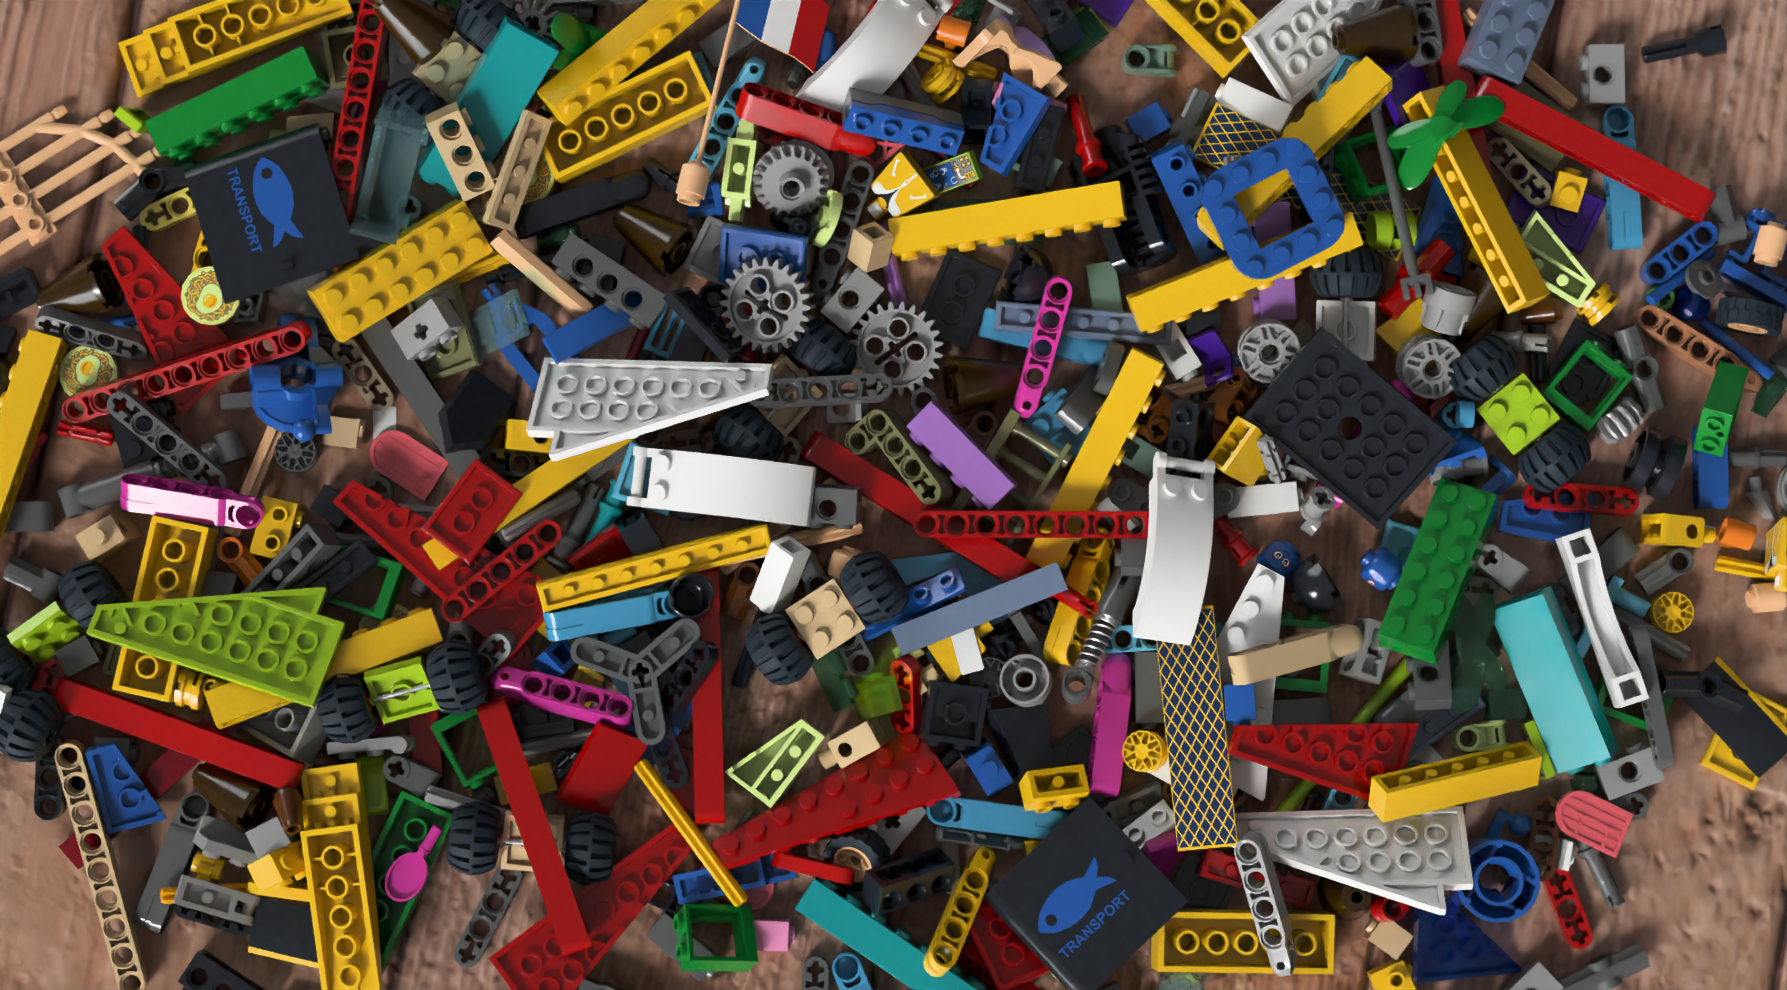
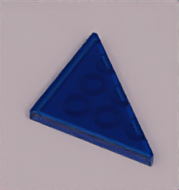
M1445 893V915H1438L1415 907L1412 980L1415 983L1521 973V967L1489 938Z

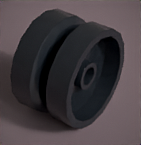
M1645 426L1636 438L1625 463L1621 480L1622 486L1635 491L1645 486L1648 496L1664 500L1672 490L1682 469L1687 453V441L1674 435L1664 440L1661 430Z

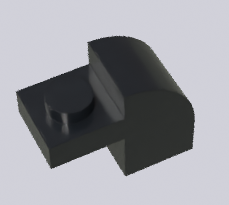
M963 79L961 114L965 132L961 144L984 145L988 128L991 126L992 79Z

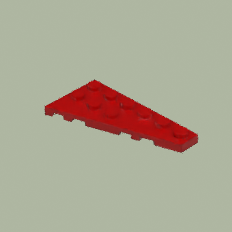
M124 225L101 245L157 365L232 341L218 325L201 324L187 314L181 300L182 286ZM237 348L235 350L238 358L241 360L246 358V354L241 349ZM209 357V364L213 368L219 369L218 361L215 358ZM182 366L183 374L191 378V370L188 367ZM224 376L171 393L180 415L186 412Z

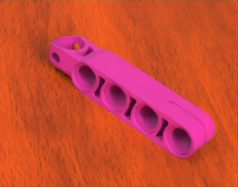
M1062 275L1053 276L1046 283L1013 405L1014 410L1021 414L1020 417L1028 419L1038 407L1042 389L1049 379L1070 304L1072 286L1070 281ZM1062 282L1067 286V292L1064 296L1055 297L1051 294L1050 288L1054 283ZM1048 311H1054L1059 315V321L1053 326H1048L1042 320L1043 315ZM1042 339L1049 341L1051 344L1050 351L1046 354L1038 353L1034 348L1037 341ZM1030 369H1040L1044 374L1043 378L1039 382L1029 381L1026 374ZM1025 401H1029L1031 404L1029 406H1025L1023 403Z
M135 473L126 474L121 477L120 507L131 512L241 529H251L258 526L266 513L265 506L260 499L253 496L236 494L234 491L226 488Z
M1122 652L1107 655L1103 659L1100 668L1087 769L1089 795L1117 798L1120 790L1124 760L1122 749L1127 735L1133 669L1130 657Z
M503 667L495 670L490 680V686L496 693L522 700L526 705L593 724L600 721L619 729H626L633 720L632 701L624 694L537 671L527 672L512 667ZM507 673L509 677H501V675ZM531 686L541 688V690L535 693L527 691ZM565 693L570 696L566 700H558L555 698L558 694ZM588 701H595L598 703V705L593 708H588L584 706V704ZM620 708L626 710V713L619 716L613 714V711Z

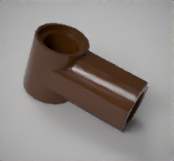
M743 562L738 565L720 612L743 621L745 620L752 602L749 599L761 570L758 565L752 562ZM745 567L755 569L757 576L754 582L746 584L741 580L740 574Z

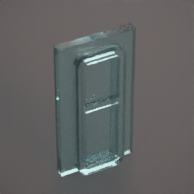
M513 289L468 313L482 358L530 335L517 289Z

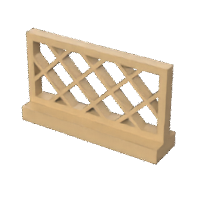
M529 110L522 111L519 120L501 148L502 152L498 153L493 161L498 174L497 177H494V189L478 195L470 201L468 208L476 222L496 226L510 232L513 231L553 121Z

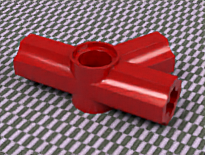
M1435 238L1417 258L1420 275L1430 273L1431 280L1456 285L1454 276L1440 272L1454 257L1455 253L1442 240ZM1405 264L1398 270L1395 284L1377 304L1382 312L1395 321L1416 299L1414 287L1408 288L1411 295L1410 300L1404 301L1400 279L1408 278ZM1425 284L1420 285L1422 296H1424L1426 290Z

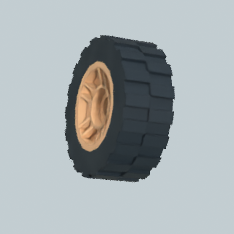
M1725 297L1719 300L1715 324L1726 330L1762 337L1778 336L1781 334L1785 310L1776 305L1758 300Z
M868 827L838 836L835 833L823 851L825 861L856 869L853 885L839 883L842 885L841 887L848 888L854 892H862L866 870L892 861L890 848L886 845L883 837H880L876 831L870 830Z

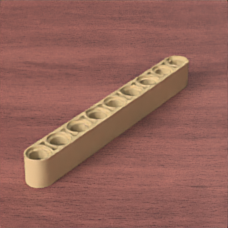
M74 739L67 740L57 748L55 762L118 989L144 990L148 982V973L111 839L107 834L85 747L80 741ZM70 747L76 750L77 760L73 762L67 761L63 756L64 748ZM73 776L82 777L85 781V789L77 790L72 787L71 778ZM89 805L93 810V817H82L79 813V806ZM95 833L99 835L101 845L94 847L88 844L87 834ZM96 862H105L109 867V873L106 875L98 874L94 867ZM103 891H113L117 896V901L114 903L106 902L102 897ZM114 918L121 919L125 924V930L115 931L110 925V920ZM128 947L131 949L133 957L131 959L121 958L118 954V948ZM129 975L137 976L140 979L141 985L134 988L130 987L126 982V977Z

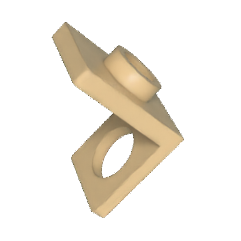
M330 416L332 433L323 434L322 444L362 450L366 421L360 418L351 419Z

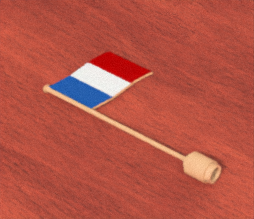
M735 0L696 160H690L689 164H683L676 188L678 202L697 207L700 206L701 200L705 199L711 171L701 161L735 24L746 30L760 42L793 57L814 73L830 8L824 0Z

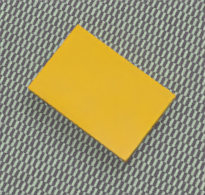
M1753 692L1785 726L1787 723V708ZM1714 732L1699 764L1751 790H1755L1760 778Z

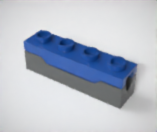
M849 87L841 110L844 131L956 156L965 132L962 114L959 112Z

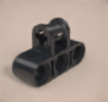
M59 735L57 738L59 746L66 741L62 735ZM68 747L63 750V756L67 761ZM48 753L36 761L34 811L40 819L46 821L60 817L66 808V798L57 770L55 755L53 756ZM48 769H53L58 774V780L54 785H50L45 781L44 775ZM73 776L71 778L72 787L77 790L85 789L86 785L82 777ZM47 798L53 799L57 804V810L52 815L46 813L43 808L44 801Z

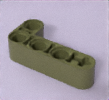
M872 410L848 431L845 436V446L855 455L874 453L881 448L923 503L928 505L945 503L952 497L953 486L950 480L930 458V454L923 445L920 447L910 438L909 433L911 431L906 427L907 424L895 410ZM882 416H884L886 420V425L884 429L880 424ZM862 435H864L866 441L864 447L860 443ZM899 438L903 442L902 451L898 449L897 445ZM917 461L921 467L919 474L915 471V463Z

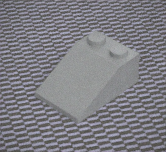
M296 702L252 717L240 726L241 729L285 755L310 764L314 763L327 737L320 722L317 707L311 708Z

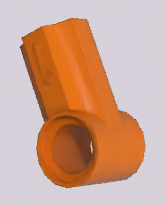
M943 14L936 39L943 42L946 50L955 52L956 49L965 47L972 23Z
M1726 517L1721 526L1715 527L1718 546L1723 548H1740L1749 551L1757 533L1756 525Z
M225 537L218 543L217 555L223 562L228 564L245 586L248 587L265 567L254 554L249 553L250 549L243 539ZM232 542H235L239 547V553L235 558L231 559L227 554V547Z

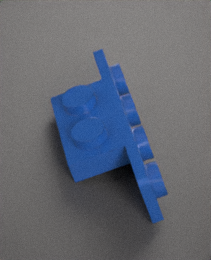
M955 566L908 590V603L895 619L876 624L863 619L868 626L859 632L864 642H868L889 630L892 632L891 628L948 606L946 601L967 590L961 570L958 566Z

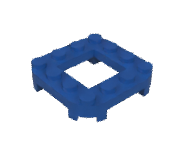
M1297 138L1277 139L1225 165L1212 173L1203 186L1201 199L1203 209L1206 210L1232 262L1233 268L1250 279L1263 280L1285 271L1334 245L1344 231L1342 209L1312 150ZM1286 169L1312 223L1260 249L1233 195Z

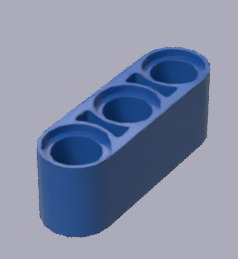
M1703 221L1688 228L1640 266L1639 277L1641 281L1646 285L1656 286L1668 280L1717 241L1718 230L1716 226L1711 222ZM1697 229H1702L1706 232V243L1697 240ZM1675 246L1680 247L1684 252V259L1682 261L1675 259L1673 256V248ZM1651 264L1660 267L1661 276L1659 279L1651 276L1649 271Z
M1695 424L1692 429L1695 509H1726L1729 502L1728 442L1722 457L1693 449L1699 424Z

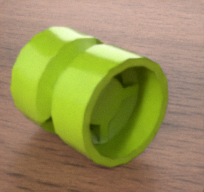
M1388 211L1369 212L1366 219V241L1370 249H1389L1391 245L1394 249H1402L1394 213L1390 215ZM1405 211L1413 246H1415L1417 239L1416 218L1412 211Z

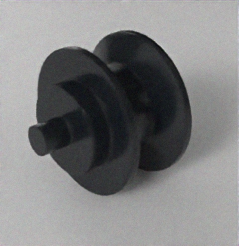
M1054 597L1046 598L1033 604L1034 615L1041 624L1050 625L1052 623L1059 600Z

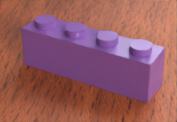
M1287 199L1276 200L1249 226L1252 227V233L1257 243L1291 231L1290 202ZM1284 276L1273 280V286L1263 290H1257L1256 287V297H1252L1253 315L1258 314V319H1297L1294 278L1285 279Z
M930 401L906 426L911 431L909 433L910 438L920 447L924 444L932 452L929 455L930 458L941 468L945 465L953 473L950 478L960 488L963 489L966 486L973 494L971 499L982 510L985 508L989 511L995 509L1018 486V483L937 401Z

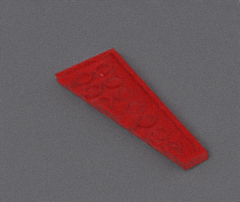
M351 480L332 501L442 600H445L498 557L482 548L470 565L458 558L439 571L422 546L433 539L421 529L428 519L354 480ZM501 563L494 568V576L497 579L504 580L510 575L511 570L507 564ZM528 571L523 572L465 620L486 639L499 629H506L512 632L516 638L517 645L508 657L511 659L544 622L543 609L536 587V582L544 579ZM482 582L474 583L470 589L471 595L477 599L484 597L487 593V586ZM453 601L449 604L461 616L464 611L463 604L459 601ZM501 639L496 647L499 650L502 649L505 642Z
M916 727L911 733L895 737L881 748L839 769L712 842V845L726 869L729 870L758 861L760 857L777 851L784 853L790 851V847L806 842L812 844L818 842L819 838L835 833L838 836L876 824L877 820L896 814L898 816L908 814V810L924 805L931 807L935 805V802L950 797L956 799L961 796L960 790L931 746L924 744L925 739H921L918 736L919 728Z
M672 823L613 866L611 877L607 881L589 884L574 896L592 947L564 957L548 914L489 957L490 961L511 990H576L692 851V848L674 823Z

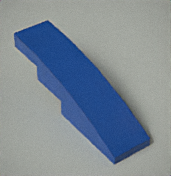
M632 293L627 298V306L631 308H636L642 303V295L639 293ZM601 305L545 336L542 341L555 363L559 364L604 342L608 337L633 324L628 321L630 315L620 310L617 314L605 305Z
M774 853L762 856L758 861L729 869L743 890L799 877L797 872L772 866ZM706 868L673 875L679 905L725 895Z

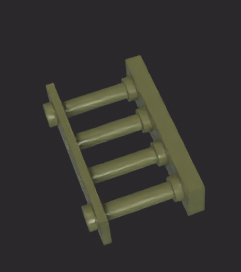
M1012 407L985 451L994 460L999 462L1003 460L1041 484L1032 499L1016 489L1007 496V498L1025 508V511H1032L1059 466L1066 467L1074 454L1070 450L1073 443L1068 441L1063 449L1024 426V422L1020 420L1021 414ZM1010 434L1014 437L1016 435L1020 436L1056 458L1048 474L1008 450L1009 447L1005 445V442ZM966 486L961 490L950 508L952 511H964V509L967 511H989L987 508L982 510L971 499L973 494ZM987 515L982 516L985 519L992 522L993 524H995L992 517ZM1020 518L1017 524L1008 520L1009 530L1013 533L1022 531L1024 528L1023 519ZM1008 538L1005 543L1011 546L1014 540L1020 542L1022 538Z

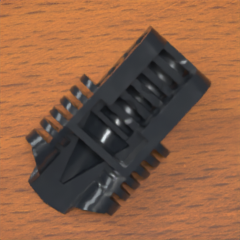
M1118 124L1094 132V135L1102 143L1101 153L1103 159L1108 163V170L1097 177L1084 176L1081 156L1076 153L1070 162L1068 171L1070 177L1075 178L1073 180L1075 188L1120 181L1123 185L1128 220L1121 221L1120 226L1103 228V224L1094 225L1098 227L1111 265L1118 273L1137 274L1152 270L1171 261L1178 252L1171 241L1156 200L1157 197L1163 194L1160 186H1157L1159 180L1158 177L1154 176L1156 174L1154 167H1150L1152 160L1150 157H1147L1149 154L1147 148L1143 147L1145 146V141L1142 134H1124ZM1137 257L1139 262L1135 263L1134 258Z

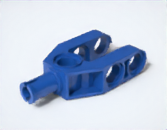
M493 282L489 285V288L493 291L495 297L487 288L481 292V295L485 297L497 312L494 323L500 351L532 391L536 393L540 376L532 364L518 350L514 340L526 333L534 324L538 326L545 336L559 328L547 314L517 300L510 302L497 283ZM514 314H519L523 318L522 326L516 330L510 329L508 326L509 318ZM578 354V355H576V356H574V357H571V358H580V359H583V358L580 356V354Z

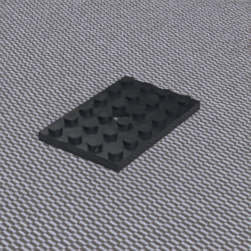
M1322 326L1243 414V417L1248 422L1257 426L1263 434L1273 437L1279 448L1378 530L1458 442L1455 437ZM1346 417L1357 418L1362 425L1360 434L1355 438H1344L1338 431V425L1342 419Z

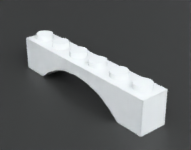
M1590 528L1555 539L1614 708H1622L1649 699L1640 670L1627 646L1606 587L1600 556Z

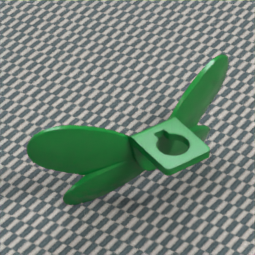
M557 14L551 24V33L564 49L559 51L553 61L554 68L562 71L608 32L593 24L579 22L569 14ZM634 71L622 81L625 82L633 78Z
M1456 80L1449 84L1440 95L1432 118L1407 123L1396 129L1387 139V144L1392 149L1407 148L1397 173L1399 185L1405 190H1412L1421 185L1434 165L1439 148H1442L1463 129L1484 126L1499 119L1505 110L1502 101L1494 96H1479L1465 99L1467 92L1465 82Z

